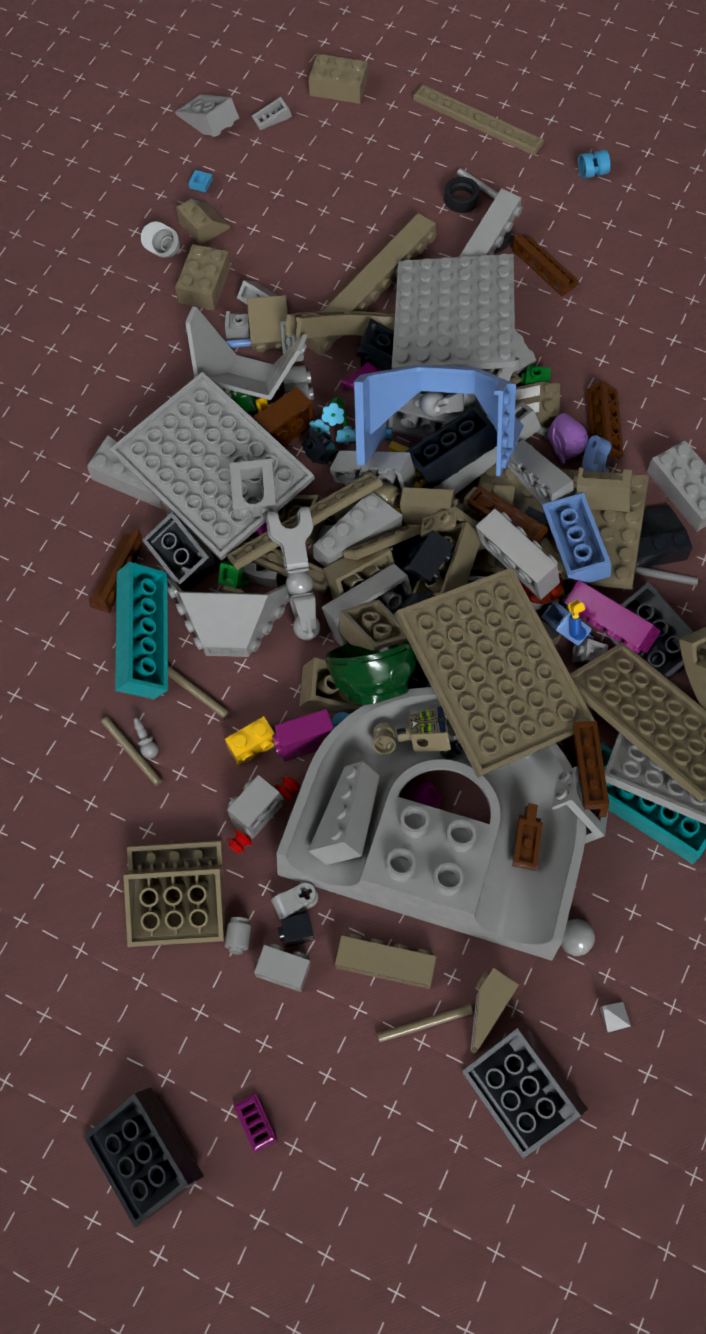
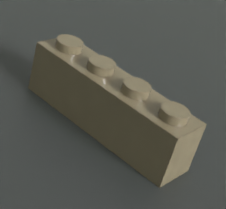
M347 934V937L341 935L335 962L336 969L430 989L436 956H433L431 951L418 949L415 952L408 950L407 946L401 944H394V947L384 945L385 942L378 939H371L369 942L361 940L359 935Z

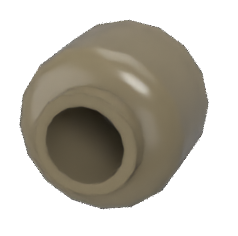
M382 482L383 486L372 491L394 509L400 505L401 493H399V489L396 486Z

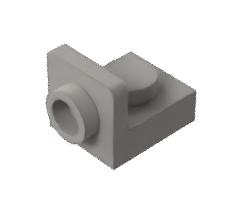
M584 639L578 646L574 643L572 662L589 663L607 652L608 645L591 639Z

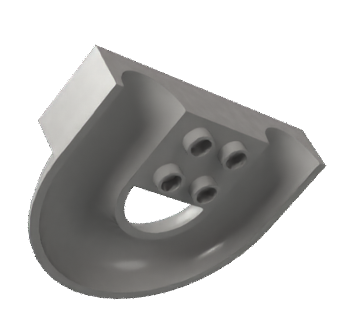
M432 687L409 689L408 693L379 703L364 705L341 721L324 739L307 770L276 853L277 874L552 961L563 942L586 839V825L567 805L555 810L552 809L557 774L564 770L572 769L558 745L553 744L481 777H477L464 750H461L462 755L457 754L452 759L443 758L440 751L415 752L412 740L398 741L397 729L410 727V714L441 706ZM447 718V724H448V726H451V724H450V722H449V720H448V718ZM379 723H389L396 731V746L394 751L389 754H379L373 748V730ZM363 761L380 775L363 854L361 857L326 865L308 852V849L344 767ZM432 770L454 771L471 779L483 791L490 807V824L398 796L403 787L419 774ZM577 783V794L583 802L581 788L579 783ZM528 803L538 805L536 818H540L541 823H543L538 865L535 871L512 866L517 821L520 814L524 815L525 807L528 806Z

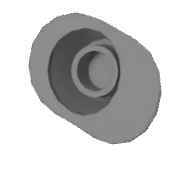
M157 221L150 222L143 228L141 242L148 251L164 258L173 257L177 252H181L179 236L174 229Z

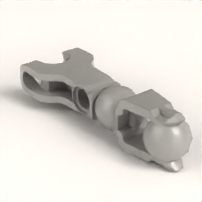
M515 357L516 368L489 369L487 372L510 381L513 372L520 368V358ZM516 388L517 400L521 397V388ZM429 391L421 396L415 404L426 416L439 417L443 413L464 411V406H470L475 401H479L475 394Z
M307 506L301 507L298 510L297 525L293 529L282 526L276 512H267L268 536L281 547L286 575H288L286 588L292 595L289 601L295 618L293 623L294 633L302 640L314 639L319 634L320 622L316 617L315 595L313 592L310 593L313 588V580L307 573L309 565L305 541L313 530L310 510Z

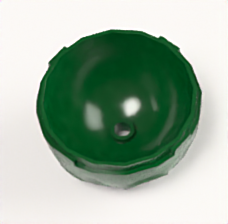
M408 640L375 651L347 643L329 651L326 654L325 662L335 685L348 695L350 701L360 705H370L408 693L407 682L415 669L416 655Z

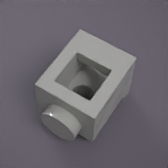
M226 311L225 332L227 339H250L248 314H230V311Z

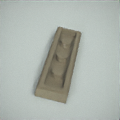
M407 524L343 551L344 559L358 560L421 534L422 525Z

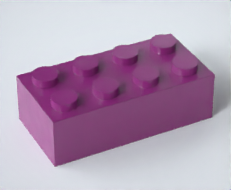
M578 580L565 600V603L568 605L579 599V603L583 602L585 610L578 613L581 619L584 620L588 617L586 620L588 623L601 631L606 628L605 633L619 642L624 639L623 644L638 654L641 650L647 653L661 632L653 624Z

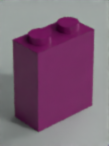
M327 709L275 725L276 734H273L272 737L278 756L282 755L285 762L316 752L324 739L334 729Z

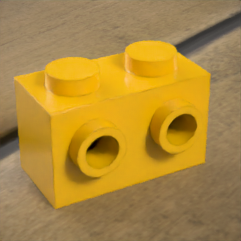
M263 716L225 738V742L236 763L240 766L251 761L263 751L271 749L274 746L272 735L275 733Z

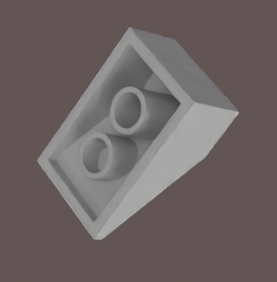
M200 94L175 111L178 117L203 135H211L212 137L220 135L224 128L231 127L234 121L239 119L231 97Z

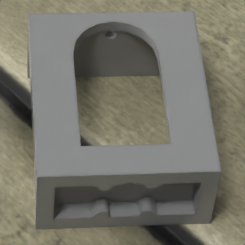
M272 459L229 463L232 505L235 518L246 520L256 516L266 517L267 512L272 511L278 514ZM263 477V499L256 504L247 503L243 498L242 480Z
M576 766L557 774L552 809L555 810L567 805L586 825L585 843L605 836L608 812L606 817H599L598 809L584 810L583 802L576 790V784H580L579 769Z

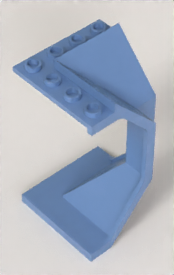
M420 364L362 374L354 381L357 465L365 466L386 437V421L418 393L430 391L475 394L497 430L496 476H501L503 470L507 469L508 461L511 460V455L515 451V445H518L519 435L524 427L515 417L516 384L480 368Z

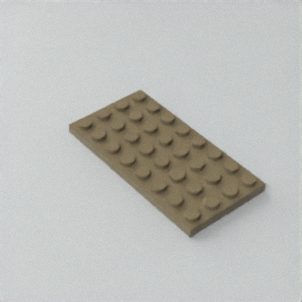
M623 642L570 674L586 704L699 802H703L706 799L705 709L632 649L624 645Z

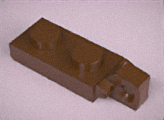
M528 803V806L525 807L524 815H519L512 866L533 871L537 869L543 825L541 819L536 818L538 808L536 804Z

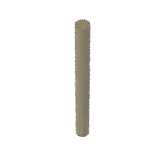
M168 665V676L222 718L226 719L230 714L228 710Z
M105 717L101 723L155 786L160 785L163 780L111 719Z
M469 1004L379 1032L377 1037L379 1043L471 1015L473 1011Z

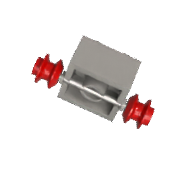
M258 775L254 780L250 779L246 783L244 791L239 797L235 796L229 802L227 811L232 824L240 829L234 830L236 836L233 839L227 838L230 842L228 847L233 852L245 854L244 847L246 845L252 846L253 838L282 807L281 801L284 799L293 800L291 794L293 792H300L298 788L299 783L294 778L283 776L282 780L284 783L282 785L276 784L275 789Z

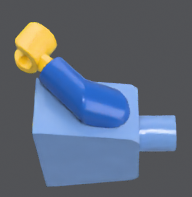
M558 584L551 590L553 601H551L550 606L541 617L577 646L584 639L593 640L592 628L583 622L578 614L585 610L584 603H579V599L569 603L568 609L562 606V600L558 598L564 594L562 586Z

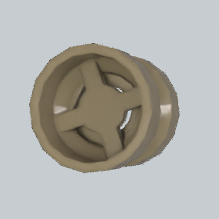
M379 723L373 730V748L379 754H389L395 749L396 731L391 724Z

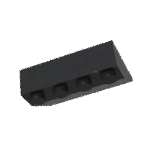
M670 505L645 509L636 567L646 568L687 560L693 547L686 528Z
M648 581L622 603L621 606L653 624L661 631L649 651L645 653L641 650L638 655L669 680L685 669L679 639L694 631ZM609 636V638L615 643L616 646L622 642L624 643L625 641L624 639H622L621 642H619L611 636Z
M526 1023L518 1027L462 1071L522 1159L538 1149L588 1110Z
M152 1087L134 1093L83 1136L134 1228L204 1177Z

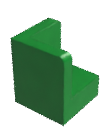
M229 560L221 563L219 584L237 589L249 584V579L242 577L243 567L236 570Z

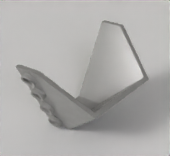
M192 306L186 320L194 378L203 372L218 387L268 400L272 399L299 355L303 354L307 346L305 341L308 335L303 334L274 364H269L236 355L197 307Z
M167 578L169 583L167 591L171 599L176 598L178 603L175 606L180 616L185 615L187 619L184 621L189 633L194 632L196 636L193 638L198 650L202 649L206 656L249 657L252 652L258 650L264 635H268L271 632L274 621L277 618H281L285 611V606L290 602V596H292L288 592L286 584L266 594L183 592L172 578Z

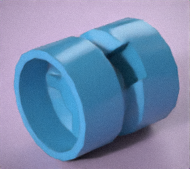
M606 149L595 151L593 154L590 152L579 155L578 170L582 179L594 177L595 174L600 176L610 172V157Z

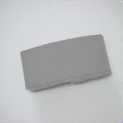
M252 562L243 566L242 577L249 579L250 583L278 588L277 572L269 569L258 571L257 564Z

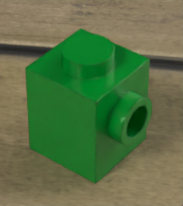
M528 365L526 373L522 372L521 385L538 382L549 383L551 368Z

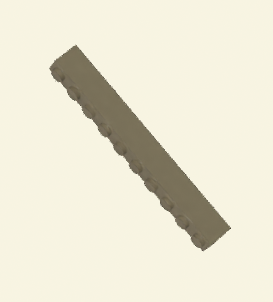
M418 213L323 311L366 312L368 306L375 302L380 294L387 290L391 282L397 278L398 261L414 260L418 254H422L429 243L435 240L436 223ZM343 335L306 338L305 344H307L306 347L321 356Z

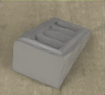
M279 97L251 117L258 128L262 130L292 117L286 103Z

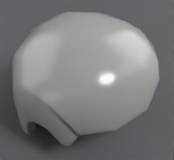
M581 919L568 920L561 947L566 953L573 956L587 954L595 943L593 928L588 922Z

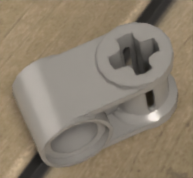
M301 883L288 891L278 894L272 898L271 902L281 920L299 915L315 906L319 896L312 884ZM305 891L309 893L310 899L308 900L304 898L303 893Z

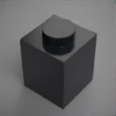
M309 913L281 919L282 926L278 927L280 941L286 942L287 947L315 941Z

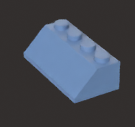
M580 493L542 504L567 577L588 583L611 577V562L585 494Z

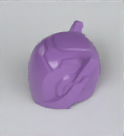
M566 413L556 417L547 434L556 457L559 458L562 465L565 464V460L580 456L585 451L588 442V435L583 425Z

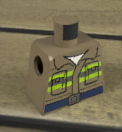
M442 706L410 714V727L397 729L398 741L412 740L415 752L451 750L447 718Z

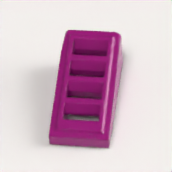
M257 1093L234 1105L254 1153L278 1141ZM255 1102L256 1108L243 1114L241 1109ZM259 1112L261 1117L247 1123L246 1119ZM261 1122L264 1123V1127L251 1132V1127ZM266 1131L268 1132L269 1136L258 1142L255 1141V1137Z

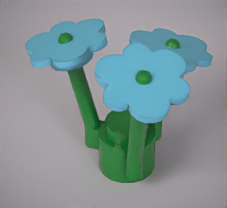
M338 397L330 401L329 407L325 406L323 408L322 420L317 419L309 423L310 433L319 431L326 432L329 435L330 427L325 422H329L331 426L336 425V423H343L344 428L337 431L336 441L339 443L343 442L346 445L356 441V429L352 430V427L348 426L347 412L344 410L345 403Z

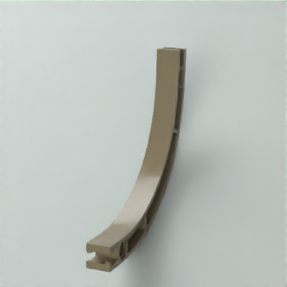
M316 311L287 314L285 335H296L297 339L303 334L308 335L307 338L335 335H364L370 318L394 331L395 314L364 311Z

